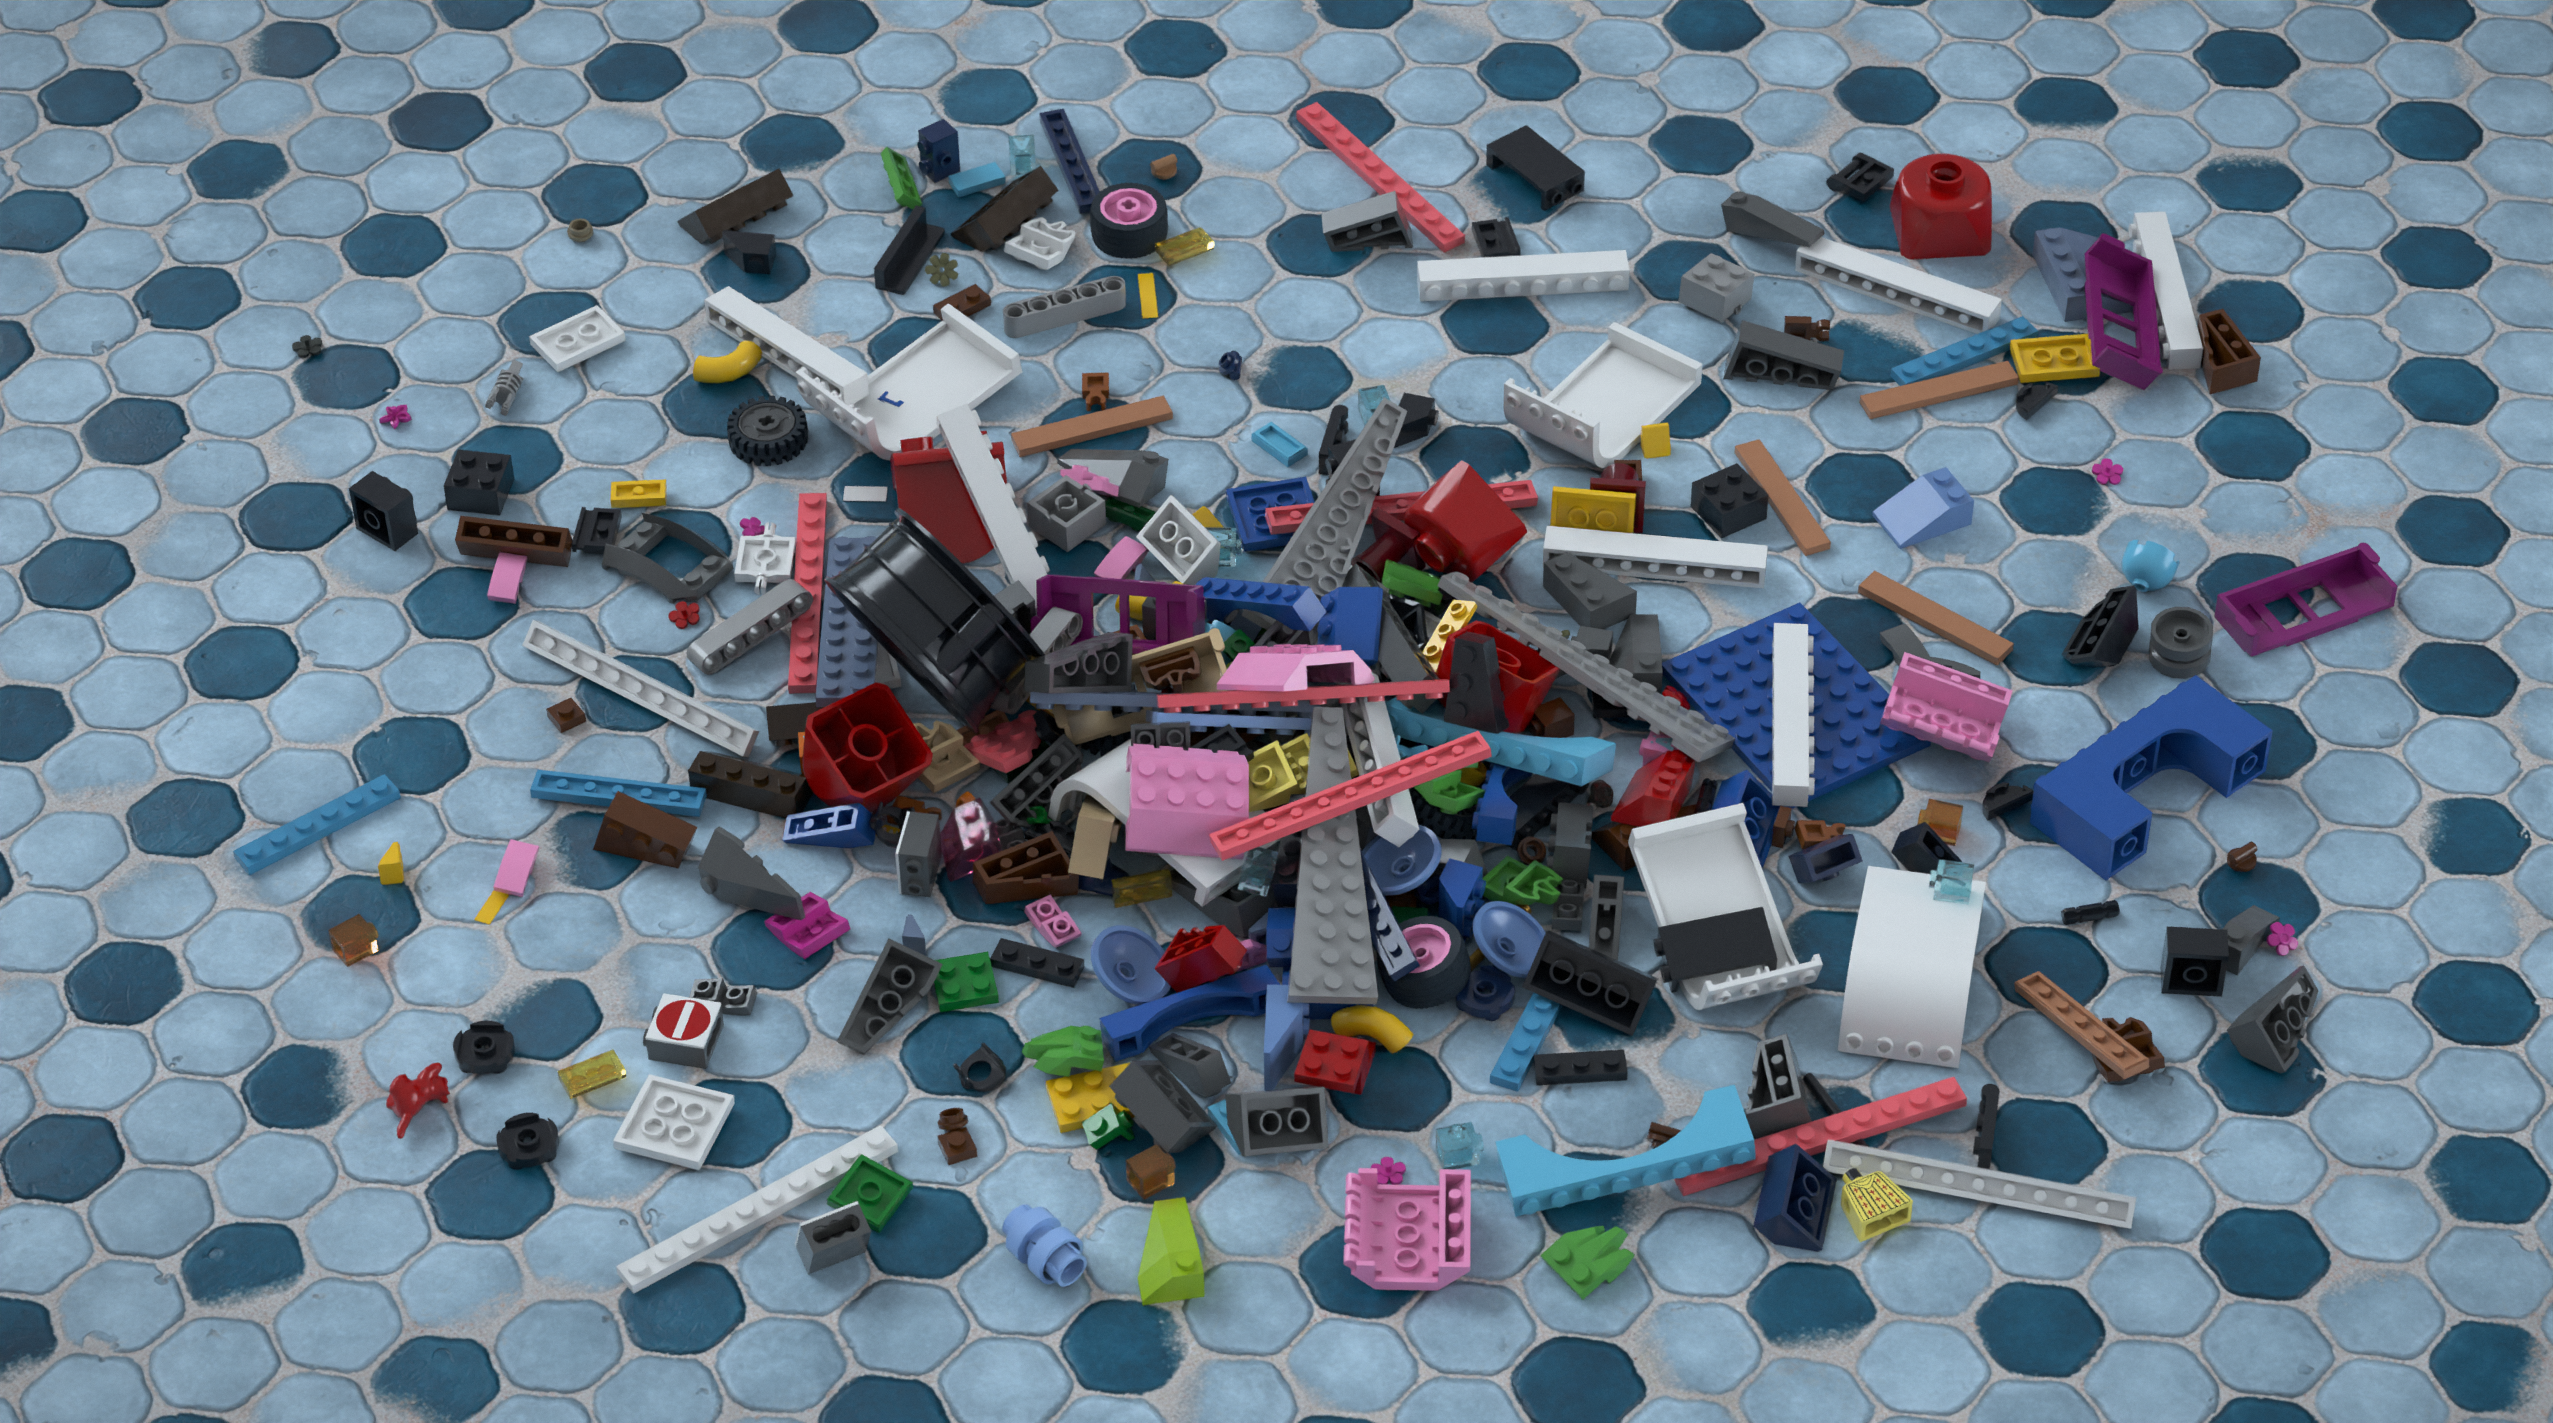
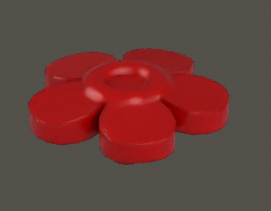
M684 601L678 602L676 610L669 613V620L676 622L677 628L685 629L688 626V622L691 625L699 622L700 617L698 613L700 608L697 603H691L687 606V603Z
M1668 685L1664 688L1663 696L1673 697L1681 703L1680 706L1687 710L1690 709V705L1686 701L1687 698L1682 692H1677L1675 688Z

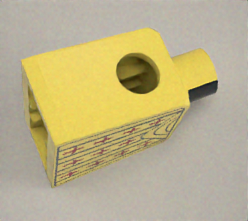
M1852 1168L1843 1175L1842 1180L1845 1185L1842 1187L1841 1207L1859 1242L1911 1221L1913 1200L1883 1172L1876 1171L1863 1177L1857 1168Z

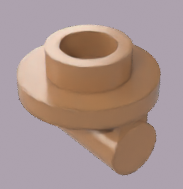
M1175 154L1151 162L1150 166L1153 176L1162 180L1173 177L1177 172V158Z

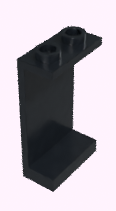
M1527 125L1487 144L1486 165L1493 170L1506 164L1541 192V209L1543 211L1584 191L1585 171Z
M1763 907L1658 927V937L1653 939L1655 954L1657 957L1662 956L1664 964L1660 966L1663 983H1669L1671 993L1677 992L1678 981L1757 965H1762L1763 971L1766 966H1768L1770 971L1777 968V955Z

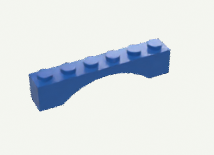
M1204 577L1196 583V585L1203 586L1206 614L1209 621L1218 620L1223 622L1233 610L1246 609L1267 615L1292 630L1310 631L1327 612L1309 586Z
M1490 762L1485 784L1482 786V789L1485 790L1484 798L1479 797L1477 812L1475 811L1473 815L1472 829H1477L1476 841L1512 845L1516 831L1517 805L1505 792L1520 780L1532 776V773Z
M1266 964L1099 1018L1102 1042L1114 1061L1117 1062L1144 1053L1150 1044L1162 1034L1189 1021L1219 1015L1256 1017L1266 1013L1267 984L1280 985V983Z

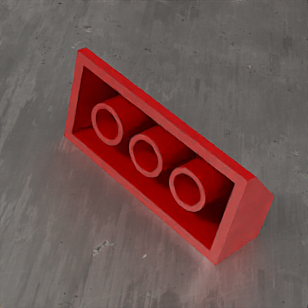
M1668 750L1638 769L1611 815V821L1642 827L1675 819L1692 788L1695 760L1681 750Z

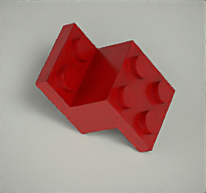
M1309 1029L1294 1073V1082L1361 1095L1376 1051V1042Z

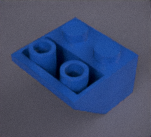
M1449 858L1439 878L1438 918L1441 917L1454 924L1465 942L1467 938L1473 936V919L1475 914L1486 904L1482 900L1486 881L1482 880L1483 867Z

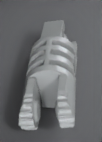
M513 360L508 370L502 369L500 371L497 381L485 403L486 408L491 409L496 401L502 404L500 414H508L524 379L519 375L523 363Z

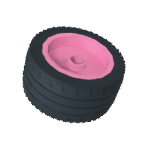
M1121 183L1101 190L1093 198L1090 209V227L1093 242L1098 249L1107 255L1117 258L1133 259L1154 253L1163 246L1167 238L1168 211L1165 199L1154 188L1138 183Z
M1419 916L1399 923L1420 967L1394 981L1377 951L1378 969L1390 996L1397 1003L1415 1009L1439 1006L1457 996L1468 983L1471 974L1470 957L1458 929L1450 921L1448 922L1446 919L1444 920L1436 916Z

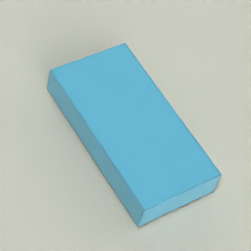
M996 162L948 176L949 184L959 198L1006 183L1005 175Z
M1273 422L1266 424L1251 434L1252 441L1287 467L1308 455V448Z

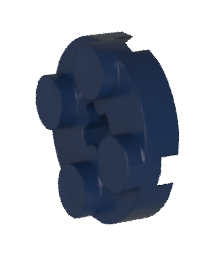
M1480 966V970L1470 972L1468 983L1456 996V1006L1459 1010L1469 1015L1485 1018L1488 1021H1496L1501 1017V1014L1507 1012L1512 1007L1515 1000V986L1512 984L1509 974L1502 972L1494 966ZM1486 989L1490 990V994L1480 993L1484 992Z

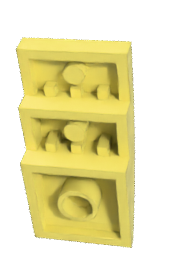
M1307 733L1282 746L1276 740L1254 752V759L1248 762L1249 812L1289 803L1291 794H1306L1307 763L1310 749V737ZM1348 750L1351 778L1359 775V771Z

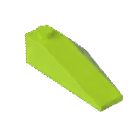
M1185 1197L1154 1201L1138 1273L1142 1305L1205 1297L1204 1271Z

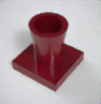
M1623 463L1607 466L1603 470L1601 478L1591 477L1590 490L1636 494L1633 533H1643L1646 481H1639L1637 472L1631 466Z
M1377 507L1371 513L1376 542L1355 556L1351 561V565L1354 566L1356 563L1380 583H1382L1387 559L1422 571L1426 565L1414 547V541L1420 536V532Z

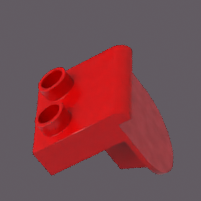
M981 431L982 435L987 434V431ZM933 437L900 440L901 452L892 453L890 457L893 488L897 490L898 508L908 513L962 564L975 561L989 553L994 546L948 448L934 449ZM1003 441L991 442L993 449L989 451L993 459H999L1004 474H1001L1006 484Z

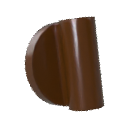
M2250 841L2241 848H2234L2229 851L2227 864L2239 872L2252 870L2257 862L2255 852H2257L2258 848L2256 844Z
M1651 1122L1646 1140L1652 1143L1651 1148L1654 1149L1669 1141L1681 1130Z

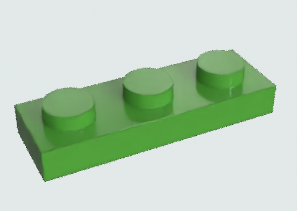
M886 147L880 154L884 163L883 167L889 177V184L892 186L895 194V200L901 206H908L911 209H914L915 206H921L922 201L906 157Z

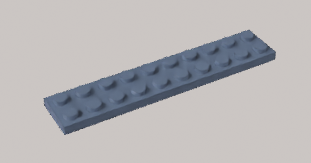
M842 536L830 538L826 577L831 578L838 575L840 571H844L864 551L863 548L865 546L868 547L878 537L848 538ZM827 584L825 586L815 697L816 707H826L875 683L878 641L851 614Z
M1030 692V703H1036L1037 709H1054L1055 704H1065L1066 710H1083V705H1094V710L1112 711V706H1123V711L1141 712V707H1152V711L1164 713V708H1158L1157 695L1175 693ZM1298 700V706H1280V701L1269 702V707L1251 708V703H1240V709L1231 710H1239V715L1256 716L1257 711H1268V716L1285 717L1286 712H1297V717L1311 718L1313 708L1321 707V705H1310L1309 700ZM1222 704L1211 705L1210 714L1227 715L1228 710H1223ZM1193 706L1181 707L1182 713H1199V711H1193Z

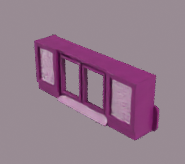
M2102 233L2096 242L2085 252V297L2088 339H2091L2092 365L2100 368L2101 372L2145 390L2163 372L2160 361L2152 260L2125 249V244L2122 241ZM2101 292L2133 306L2134 322L2102 308ZM2103 318L2135 332L2136 348L2104 334Z
M2362 542L2356 547L2218 594L2214 617L2241 649L2252 657L2284 645L2287 647L2358 622V619L2394 607L2398 586L2378 565L2380 562L2378 554L2367 543ZM2321 585L2342 610L2319 618L2298 592ZM2288 597L2306 617L2308 622L2285 629L2264 604Z
M1049 574L1036 580L1037 616L1031 618V633L1051 608L1058 607L1082 616L1083 624L1081 631L1071 645L1096 637L1094 636L1093 593L1119 595L1120 633L1130 634L1129 595L1156 597V640L1133 639L1132 653L1134 654L1205 633V596L1203 595V586Z

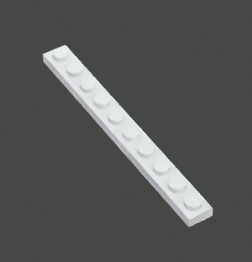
M533 620L522 646L743 757H749L759 734L758 730L540 621Z
M880 1125L617 1265V1274L634 1294L838 1185L860 1154L879 1163L897 1153L898 1145Z
M1830 1139L1827 1141L1823 1167L1832 1173L1844 1175L1848 1170L1857 1168L1864 1177L1873 1172L1880 1171L1896 1185L2129 1229L2132 1227L2137 1198Z

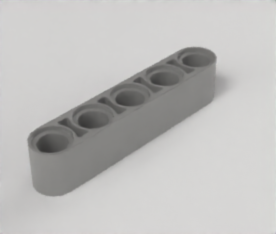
M1109 276L1007 304L1003 309L1004 332L1011 338H1020L1119 311L1126 306L1125 280L1119 276Z
M787 579L691 643L686 653L688 660L707 675L717 672L805 613L812 605L813 596L795 580Z
M1053 607L1032 631L1030 636L1045 655L1069 647L1081 631L1083 624L1082 616L1078 613ZM1025 666L1006 686L1010 694L1007 696L1001 692L991 706L992 709L1012 715L1028 699L1030 692L1025 691Z

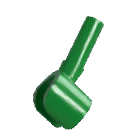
M1036 806L1030 808V810L1036 813V818H1027L1028 824H1050V821H1053L1047 818V812L1043 807Z

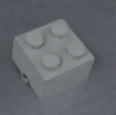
M1710 253L1682 275L1678 302L1723 322L1733 313L1738 315L1741 312L1742 306L1751 300L1755 273Z
M1067 475L1027 502L1029 527L1066 552H1069L1106 525L1105 500L1093 493L1088 484L1081 485Z

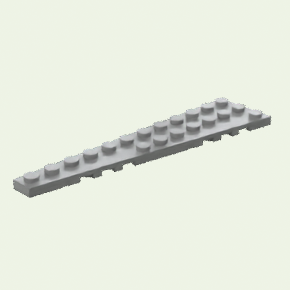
M1385 397L1382 399L1263 582L1309 586L1319 601H1321V597L1338 587H1342L1407 414L1405 409ZM1244 609L1242 616L1266 630L1276 621L1256 611ZM1319 621L1313 629L1315 645H1317L1318 642L1317 628L1319 625Z
M1452 572L1441 577L1437 585L1458 600L1475 602L1477 605L1475 612L1485 618L1497 619V626L1505 632H1516L1520 635L1518 641L1524 645H1533L1540 648V656L1602 696L1611 704L1627 707V715L1635 720L1649 722L1651 724L1649 729L1657 735L1662 733L1673 738L1671 744L1698 763L1732 747L1736 738L1729 735V731L1726 728L1717 724L1712 725L1705 721V717L1697 711H1688L1680 706L1681 703L1677 699L1663 696L1656 692L1657 689L1653 685L1646 682L1641 683L1632 678L1633 674L1622 668H1615L1609 664V660L1604 656L1593 655L1585 650L1586 647L1582 643L1566 639L1558 629L1546 627L1539 623V619L1536 616L1522 613L1515 609L1516 606L1512 602L1493 596L1490 589L1480 585L1476 586L1469 582V578L1460 572Z
M1314 707L1311 717L1305 797L1351 780L1343 708ZM1355 810L1303 829L1301 833L1295 903L1296 912L1287 996L1288 1003L1376 1004L1378 1000Z

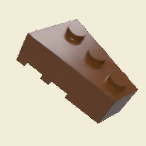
M2224 309L2200 314L2197 328L2203 346L2201 363L2209 395L2257 382L2261 357Z
M617 791L604 815L593 850L679 869L692 844L697 827Z
M1053 831L973 862V884L985 904L1041 899L1050 894L1052 897L1078 895L1079 874L1068 873L1070 859Z

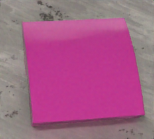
M812 892L801 897L805 913L804 919L797 920L775 914L764 921L766 927L784 945L804 959L850 930L848 920L832 912L828 901Z

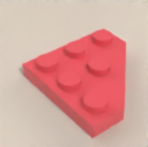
M1024 711L1018 715L1019 718L1011 722L998 724L994 731L973 737L971 742L964 745V747L980 763L1008 773L1029 762L1033 757L1032 749H1037L1042 741L1035 732L1037 725L1032 715L1036 711Z

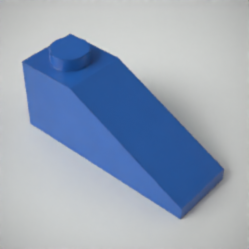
M860 803L787 815L782 841L789 844L850 849L874 845L876 833L869 823L872 813Z

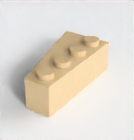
M1086 794L1078 815L1068 873L1103 879L1112 843H1116L1123 823L1089 794Z

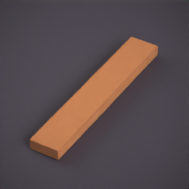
M2004 361L1860 395L1859 403L1869 419H1874L2018 385L2019 377L2010 363Z
M1163 395L1011 433V441L1019 457L1171 420L1173 419V412Z
M1760 439L1736 445L1735 455L1748 474L1768 494V503L1803 554L1808 556L1830 549V540Z
M1875 570L1858 587V593L1997 666L2013 651L2014 643Z
M2040 971L2014 982L2017 993L2123 1079H2127L2149 1068V1059Z

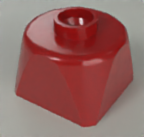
M1939 153L1919 157L1908 163L1901 170L1892 194L1890 211L1900 253L1903 257L1914 260L1985 256L1991 251L1992 188L1987 172L1980 165L1962 156Z
M1462 460L1442 475L1404 513L1405 524L1420 532V536L1414 541V547L1422 560L1438 572H1445L1447 574L1460 572L1466 575L1471 583L1527 533L1525 524L1468 463Z
M1476 620L1448 635L1436 671L1439 679L1450 680L1456 637L1467 631L1494 637L1500 674H1498L1501 691H1504L1505 697L1503 701L1505 716L1509 721V727L1503 731L1514 734L1524 731L1561 669L1540 656V652L1524 645L1517 639L1485 622ZM1443 692V698H1437L1445 708L1448 692Z
M875 682L807 717L802 759L803 772L816 796L830 807L860 803L868 811L873 812L878 807L880 801L883 802V806L892 802L931 765L932 751L890 688L885 684Z

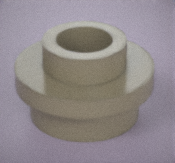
M575 219L570 222L567 234L573 241L584 242L593 236V227L586 219Z

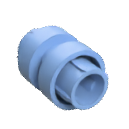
M1028 1204L1021 1205L1011 1211L1006 1217L1002 1231L1007 1236V1250L1021 1263L1027 1264L1028 1269L1043 1283L1053 1284L1057 1282L1061 1287L1068 1286L1083 1274L1087 1265V1259L1082 1255V1241L1068 1228L1061 1227L1060 1221L1046 1208H1031Z

